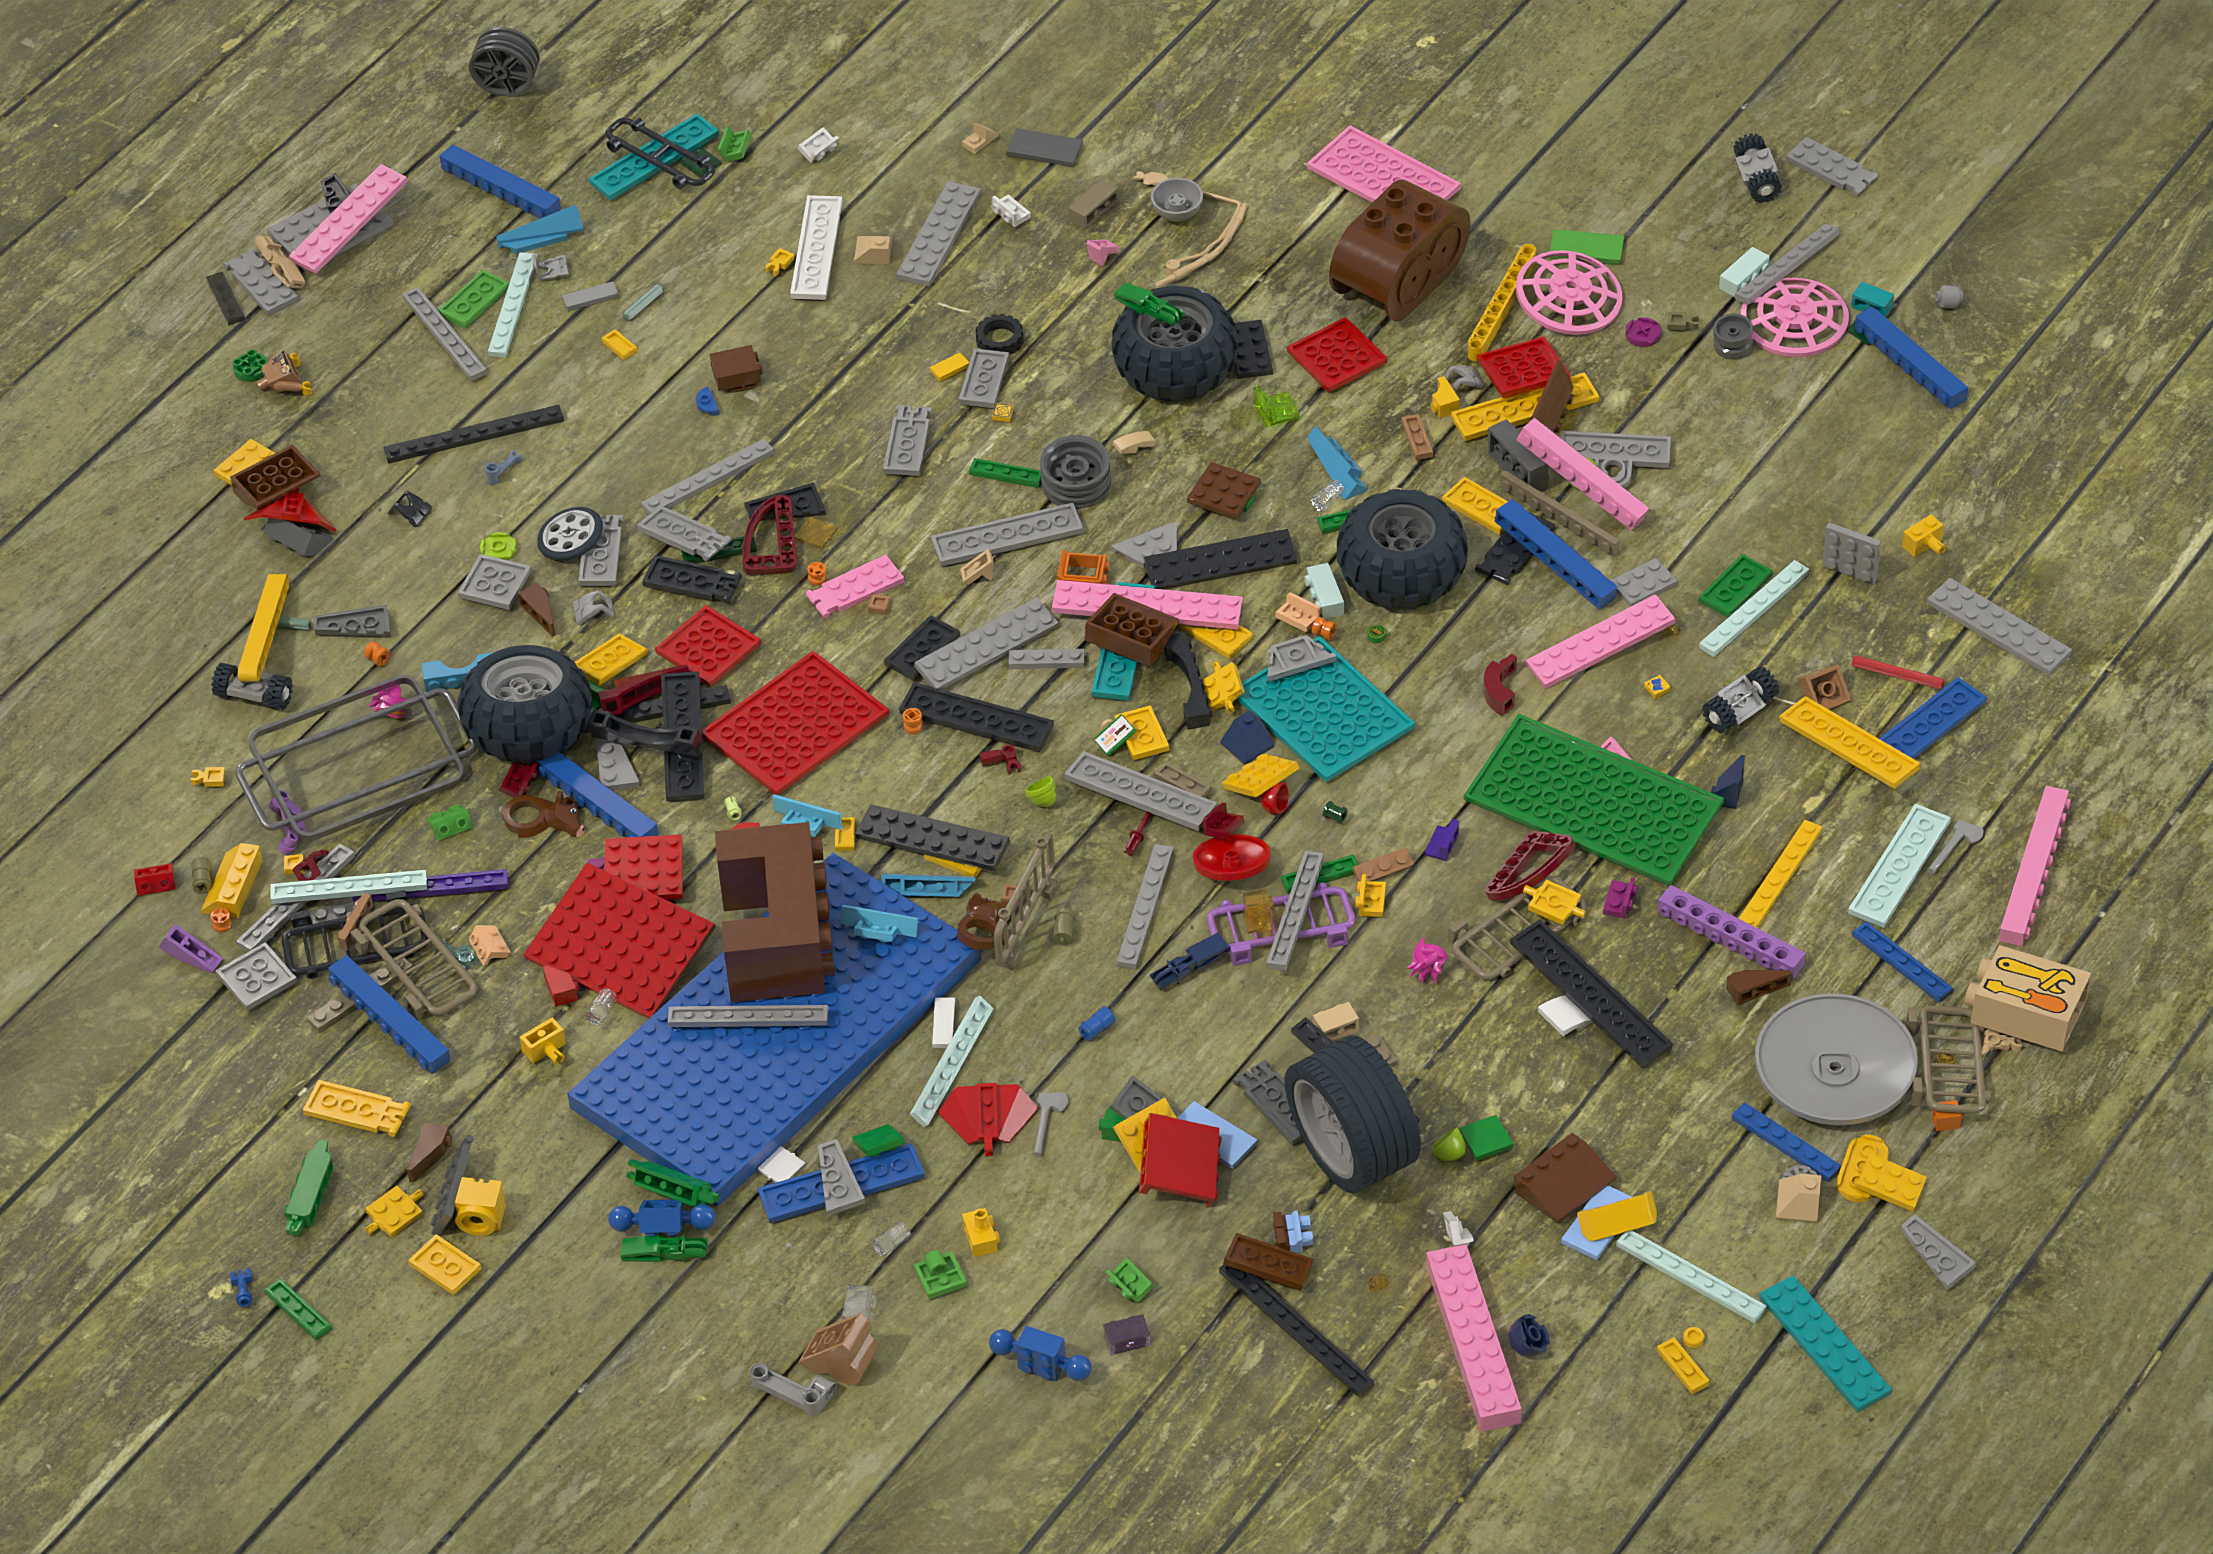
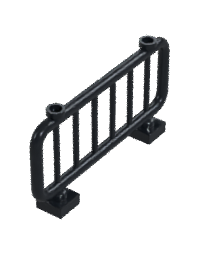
M405 890L386 894L388 903L397 899L408 902ZM396 907L378 917L381 928L385 926L383 917L398 914L400 918L403 916L402 913L406 911L401 907ZM420 907V909H421V911H422V914L419 915V916H420V917L425 921V923H426L424 912H423L422 908ZM309 910L291 913L290 917L293 928L288 929L282 936L286 966L294 975H306L308 979H315L318 977V972L328 970L330 966L338 961H331L325 929L341 926V929H343L347 917L312 924ZM404 920L400 921L402 934H405ZM420 929L421 941L419 943L409 945L406 937L404 938L405 946L392 949L388 947L386 951L391 957L409 951L429 938ZM321 930L328 962L312 965L306 933ZM384 930L382 932V935L384 939V944H387L388 939L386 935V930ZM302 934L308 966L301 968L294 966L289 942L290 937ZM369 945V953L363 956L351 957L350 950L346 951V955L356 964L382 959L378 952L370 953ZM425 945L424 947H422V948H420V949H418V950H416V951H420V950L424 949L427 945ZM413 952L405 958L411 959L415 956V953Z

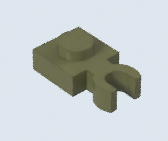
M1668 312L1667 329L1685 330V327L1698 329L1699 315L1686 316V312Z

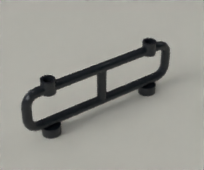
M624 117L619 118L606 129L605 135L609 139L606 142V146L611 152L616 153L622 147L674 176L672 183L679 190L683 189L687 184L701 186L715 174L714 165L710 163L711 160L708 155L703 154L701 157L695 155L645 127V123L641 118L636 120ZM626 124L633 131H640L663 145L652 155H649L613 135L612 132L619 126ZM670 148L694 161L698 167L708 169V172L699 179H692L658 160V158Z

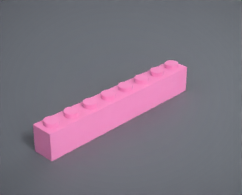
M1532 419L1524 426L1516 440L1630 530L1643 520L1650 509L1537 419Z

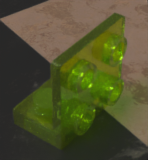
M1260 386L1253 388L1254 405L1266 427L1300 418V414L1287 391L1267 396V393L1263 392Z

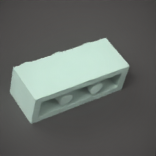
M1754 247L1750 248L1720 275L1719 289L1735 297L1737 291L1770 267V256Z
M1325 563L1307 567V575L1304 576L1305 584L1307 587H1310L1311 599H1315V605L1320 607L1321 617L1328 619L1344 615V601L1329 564Z

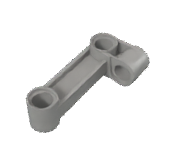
M757 1363L750 1368L751 1385L755 1390H763L804 1410L809 1416L818 1415L834 1396L837 1389V1383L821 1375H816L808 1388L769 1370L765 1364Z

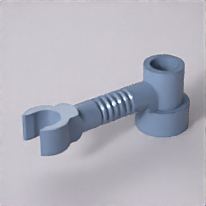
M515 450L511 451L508 459L501 465L488 463L485 466L488 483L491 485L497 484L499 482L498 476L512 464L522 461V453L516 456Z

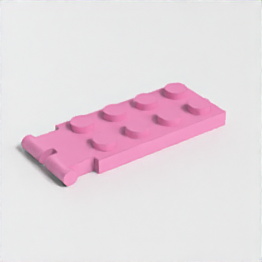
M884 555L821 584L822 587L817 590H808L805 595L816 606V609L823 618L826 619L830 616V613L837 610L842 612L870 599L872 594H881L905 581L904 576L887 555Z

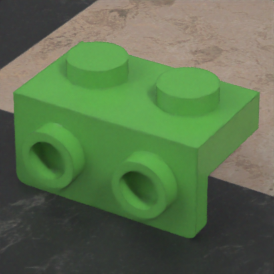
M730 127L725 128L718 152L726 162L739 160L744 157L752 136L749 129L734 133Z
M453 805L447 811L434 812L431 814V817L426 818L438 841L473 827L468 810L462 805Z
M1127 1257L1113 1272L1109 1269L1106 1270V1273L1110 1276L1109 1282L1116 1288L1120 1286L1123 1289L1120 1293L1128 1301L1133 1299L1139 1303L1155 1286Z

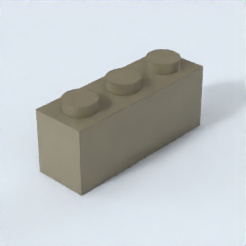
M1101 179L1068 207L1069 221L1086 229L1119 201L1118 187Z

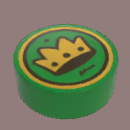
M1381 625L1370 626L1367 630L1368 640L1373 643L1384 641L1386 629Z

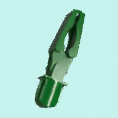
M1127 282L1114 292L1115 300L1134 309L1139 314L1144 313L1158 319V323L1164 321L1174 326L1185 315L1183 310L1169 304V299L1166 301L1159 299L1151 291Z
M683 1234V1237L662 1238L660 1235L624 1238L620 1259L623 1262L684 1260V1263H686V1258H706L708 1239L685 1238V1234Z

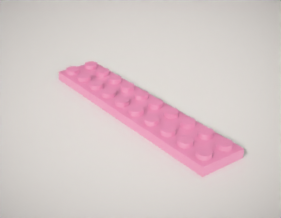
M1057 580L1052 613L1092 616L1113 593H1116L1179 618L1178 624L1238 629L1243 597Z

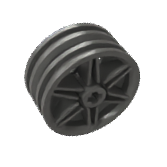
M506 27L491 28L479 36L469 62V72L473 80L489 93L497 96H518L525 93L532 84L540 61L539 50L528 36L517 30Z
M1070 435L1053 441L1044 449L1040 458L1042 490L1047 499L1053 504L1060 506L1073 503L1075 509H1084L1099 503L1106 497L1111 487L1109 453L1103 444L1091 437Z

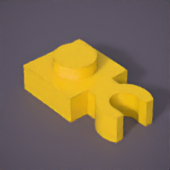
M779 248L770 258V263L766 265V273L773 270V275L777 276L780 268L785 270L795 259L794 254Z
M206 767L205 772L197 769L192 770V776L196 777L191 778L192 785L204 783L205 787L224 786L225 767Z

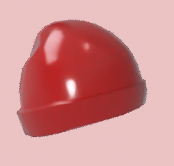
M1279 782L1259 795L1260 804L1267 813L1278 815L1287 809L1289 790L1285 782Z

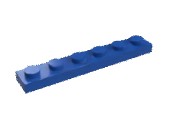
M1744 1102L1732 1114V1120L1799 1164L1810 1167L1825 1181L1829 1182L1840 1171L1841 1165L1747 1103Z

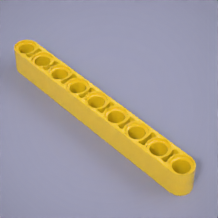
M1525 244L1520 248L1468 340V358L1470 360L1477 361V354L1487 352L1517 298L1516 282L1521 268L1536 256V247L1534 245ZM1536 262L1527 268L1523 279H1528Z
M268 574L239 664L238 679L240 682L260 681L289 589L288 574Z

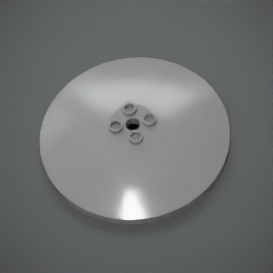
M1819 994L1793 1001L1769 1018L1757 1039L1755 1066L1758 1078L1766 1092L1787 1111L1817 1123L1852 1125L1876 1119L1888 1113L1903 1101L1912 1088L1913 1077H1916L1917 1050L1914 1040L1905 1025L1884 1007L1857 996ZM1838 1067L1840 1070L1833 1071L1830 1068Z

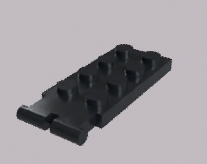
M1534 515L1551 532L1554 531V523ZM1505 531L1486 553L1485 561L1481 565H1476L1475 571L1488 577L1494 574L1493 579L1508 585L1512 574L1517 575L1534 554Z
M655 555L642 583L645 587L710 601L719 599L725 604H729L742 578V574L725 573L724 569Z

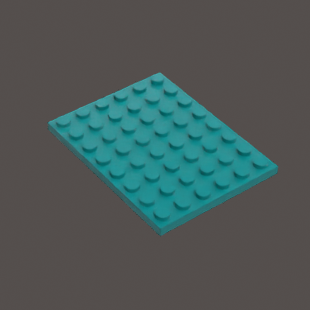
M1318 636L1313 641L1324 646V650L1328 653H1335V662L1273 681H1268V666L1242 682L1245 693L1236 699L1248 711L1253 712L1278 739L1327 783L1415 729V722L1325 640Z

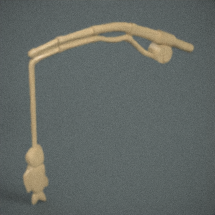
M1140 171L1137 172V176L1132 177L1133 180H1144L1143 184L1156 186L1161 181L1170 179L1163 173L1149 172L1144 174ZM1203 191L1205 196L1237 205L1231 221L1219 238L1207 246L1205 251L1179 260H1168L1166 262V275L1168 277L1154 283V287L1161 288L1173 281L1177 282L1217 257L1230 243L1236 230L1242 223L1248 203L1242 204L1240 201ZM1221 242L1220 245L1214 251L1208 254V252L1214 245ZM1200 258L1195 262L1180 268V263Z

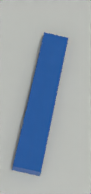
M1867 921L1852 932V936L1938 1003L1953 993V987Z

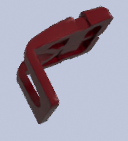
M323 849L311 853L304 861L293 868L298 881L315 880L320 876L321 871L316 864L329 854L328 850ZM310 869L311 877L309 879L305 878L300 871Z

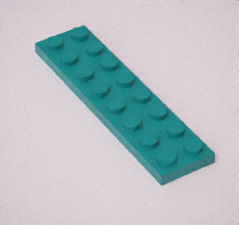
M697 113L661 134V136L692 152L719 136V130ZM653 139L638 149L652 155L663 144ZM669 148L658 160L671 165L684 156ZM630 153L591 176L588 180L590 185L611 201L662 169Z
M1118 582L1117 584L1118 586L1155 589L1153 585ZM1102 648L1091 696L1129 701L1138 662Z
M1794 1275L1759 1293V1299L1763 1304L1767 1306L1769 1311L1857 1413L1892 1393L1891 1387Z

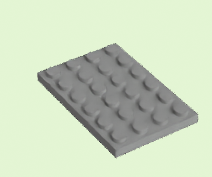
M355 183L347 187V190L351 194L358 185ZM326 199L267 229L268 235L277 244L282 245L281 248L290 255L330 215ZM380 209L336 255L394 226L393 220Z

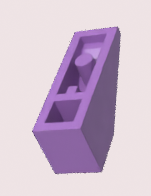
M176 924L159 945V948L173 958L210 973L215 970L223 959Z

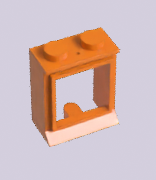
M1062 549L1057 580L1107 584V575L1105 574L1106 572L1109 573L1110 561H1107L1106 553L1104 555L1068 553ZM1068 566L1097 568L1096 576L1067 575Z

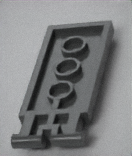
M1264 1060L1250 1069L1252 1074L1249 1071H1245L1233 1078L1232 1081L1235 1086L1240 1085L1244 1089V1095L1293 1146L1303 1139L1295 1126L1289 1110L1290 1107L1287 1103L1284 1085L1285 1080L1277 1071L1273 1073L1268 1068L1269 1063L1267 1060Z
M466 1135L452 1156L451 1166L448 1165L445 1170L444 1177H446V1181L442 1183L439 1191L442 1196L435 1205L437 1214H434L430 1223L433 1226L432 1235L437 1234L439 1236L452 1218L455 1200L473 1141L472 1135Z

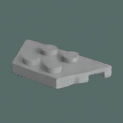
M1175 521L1112 545V551L1115 554L1119 552L1125 555V559L1135 562L1136 565L1144 569L1145 556L1177 550V522Z
M1307 635L1271 645L1268 681L1335 662L1336 654L1333 652L1331 654L1324 650V646L1314 642Z

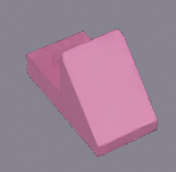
M1108 240L1087 241L1090 260L1101 266H1104L1108 255L1118 253L1120 248Z

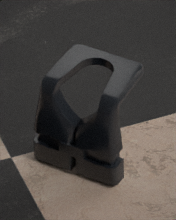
M407 490L387 513L390 514L395 508L405 519L409 520L413 527H417L423 520V517L430 512L432 506ZM405 496L409 502L408 506L399 504Z

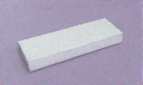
M935 998L933 1048H947L953 1038L955 998Z

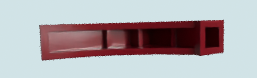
M688 665L613 680L614 689L598 692L601 710L611 712L612 715L623 713L630 706L662 692L661 674L689 672Z

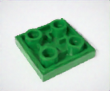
M1497 1115L1459 1128L1465 1143L1476 1161L1513 1148V1142Z
M890 1124L852 1136L853 1143L867 1157H877L881 1152L893 1151L905 1144L904 1138Z

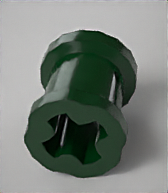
M1329 801L1324 807L1323 817H1330L1337 820V823L1342 824L1346 819L1348 809L1345 807L1340 808L1334 805L1332 801Z

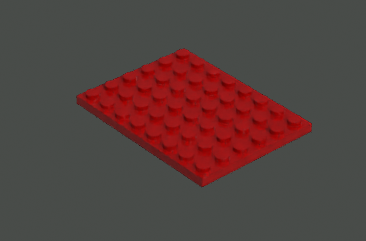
M812 651L702 730V737L769 791L779 795L883 720L890 712L886 706L815 651Z
M586 863L523 956L525 959L541 967L547 965L570 973L573 981L577 980L578 985L650 1019L662 1008L716 926L713 922L592 864Z

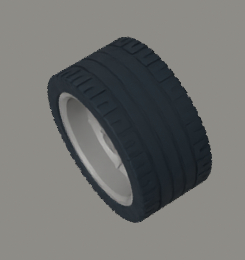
M1349 1035L1289 1066L1285 1073L1284 1085L1287 1103L1290 1107L1289 1110L1295 1126L1299 1130L1305 1146H1307L1317 1165L1339 1188L1349 1193H1357L1417 1161L1421 1151V1137L1409 1098H1407L1402 1084L1398 1081V1077L1393 1073L1387 1061L1383 1059V1056L1368 1041L1359 1036Z

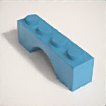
M492 653L479 654L472 664L459 669L449 668L440 660L422 663L426 692L437 688L450 689L461 687L464 678L472 668L477 666V662Z

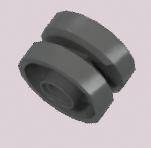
M1732 313L1716 320L1713 326V341L1716 353L1723 358L1733 360L1747 356L1752 351L1754 345L1753 325L1748 317Z

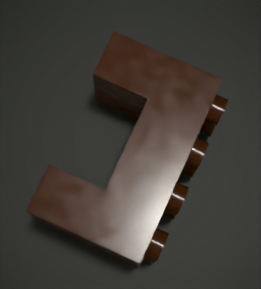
M809 822L715 831L717 864L724 912L769 907V917L722 921L723 947L730 1001L740 1002L826 993L824 977L835 976L833 952L822 953L824 951H832L830 922L819 923V921L829 920L827 892L817 893V891L827 890L825 863H814V861L824 860L822 837L811 838Z

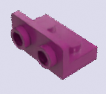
M1631 877L1629 883L1611 881L1603 914L1626 919L1628 911H1632L1634 900H1632V896L1636 897L1638 890L1634 877Z

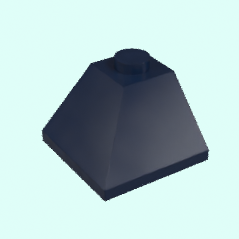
M1250 710L1233 721L1220 741L1244 765L1274 747V743L1263 722Z
M1741 755L1718 778L1716 786H1712L1711 793L1724 798V803L1721 807L1737 808L1744 780L1745 755Z

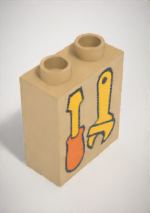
M1999 945L1993 959L1983 957L1976 977L1981 983L1971 982L1967 989L1964 1004L1973 1007L1970 1023L2063 1052L2086 1003L2091 973Z

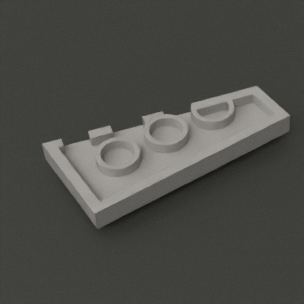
M596 738L601 783L610 790L640 787L639 780L621 743Z
M835 1139L818 1145L827 1216L865 1204L863 1193L838 1140Z
M1916 1214L1901 1225L1900 1231L1946 1290L1975 1268V1261Z

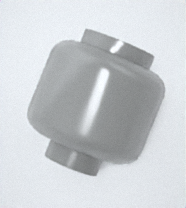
M1943 285L1939 291H1936L1935 301L1938 302L1941 308L1956 309L1962 304L1963 292L1957 286Z

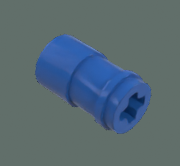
M1103 1006L1088 1020L1081 1023L1078 1027L1079 1033L1084 1039L1090 1041L1101 1031L1106 1030L1115 1023V1016L1109 1008Z

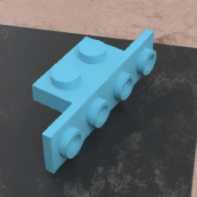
M775 794L772 796L774 811L787 814L782 819L781 825L809 822L810 833L813 837L818 834L824 825L840 830L843 828L841 813Z
M842 905L840 924L854 926V935L860 936L863 939L873 938L879 939L881 942H892L897 934L917 937L918 918Z

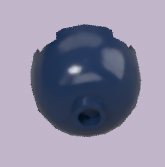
M1530 1314L1518 1318L1511 1325L1508 1333L1512 1349L1524 1357L1540 1355L1546 1351V1346L1550 1343L1546 1327L1544 1325L1540 1326L1534 1320L1537 1317Z

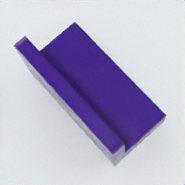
M1452 819L1448 828L1439 825L1436 827L1425 850L1426 856L1447 861L1459 835L1458 820Z

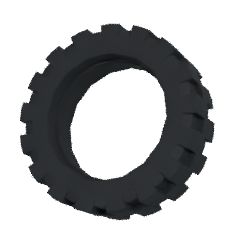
M994 314L991 317L987 316L976 327L977 347H980L982 350L1013 354L1023 344L1022 324L1011 315L1005 316V314H1000L996 316ZM996 329H1006L1014 334L1010 339L1002 342L991 341L985 337L989 332Z

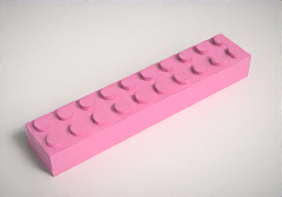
M1467 1245L1426 1252V1268L1480 1432L1520 1424L1521 1406Z

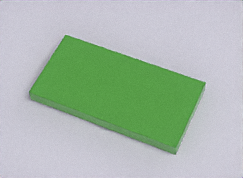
M1554 229L1550 251H1573L1590 256L1601 263L1620 265L1624 236ZM1553 256L1549 258L1568 259V256Z
M481 270L448 300L438 312L443 318L466 329L508 290L510 283L485 270Z

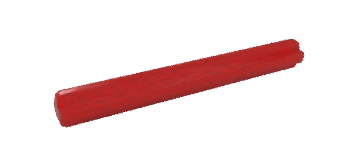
M1857 655L1852 660V666L1937 689H1942L1944 686V679Z

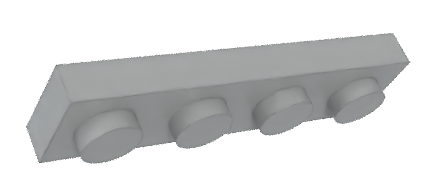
M1084 649L1009 650V669L1084 668L1085 653Z

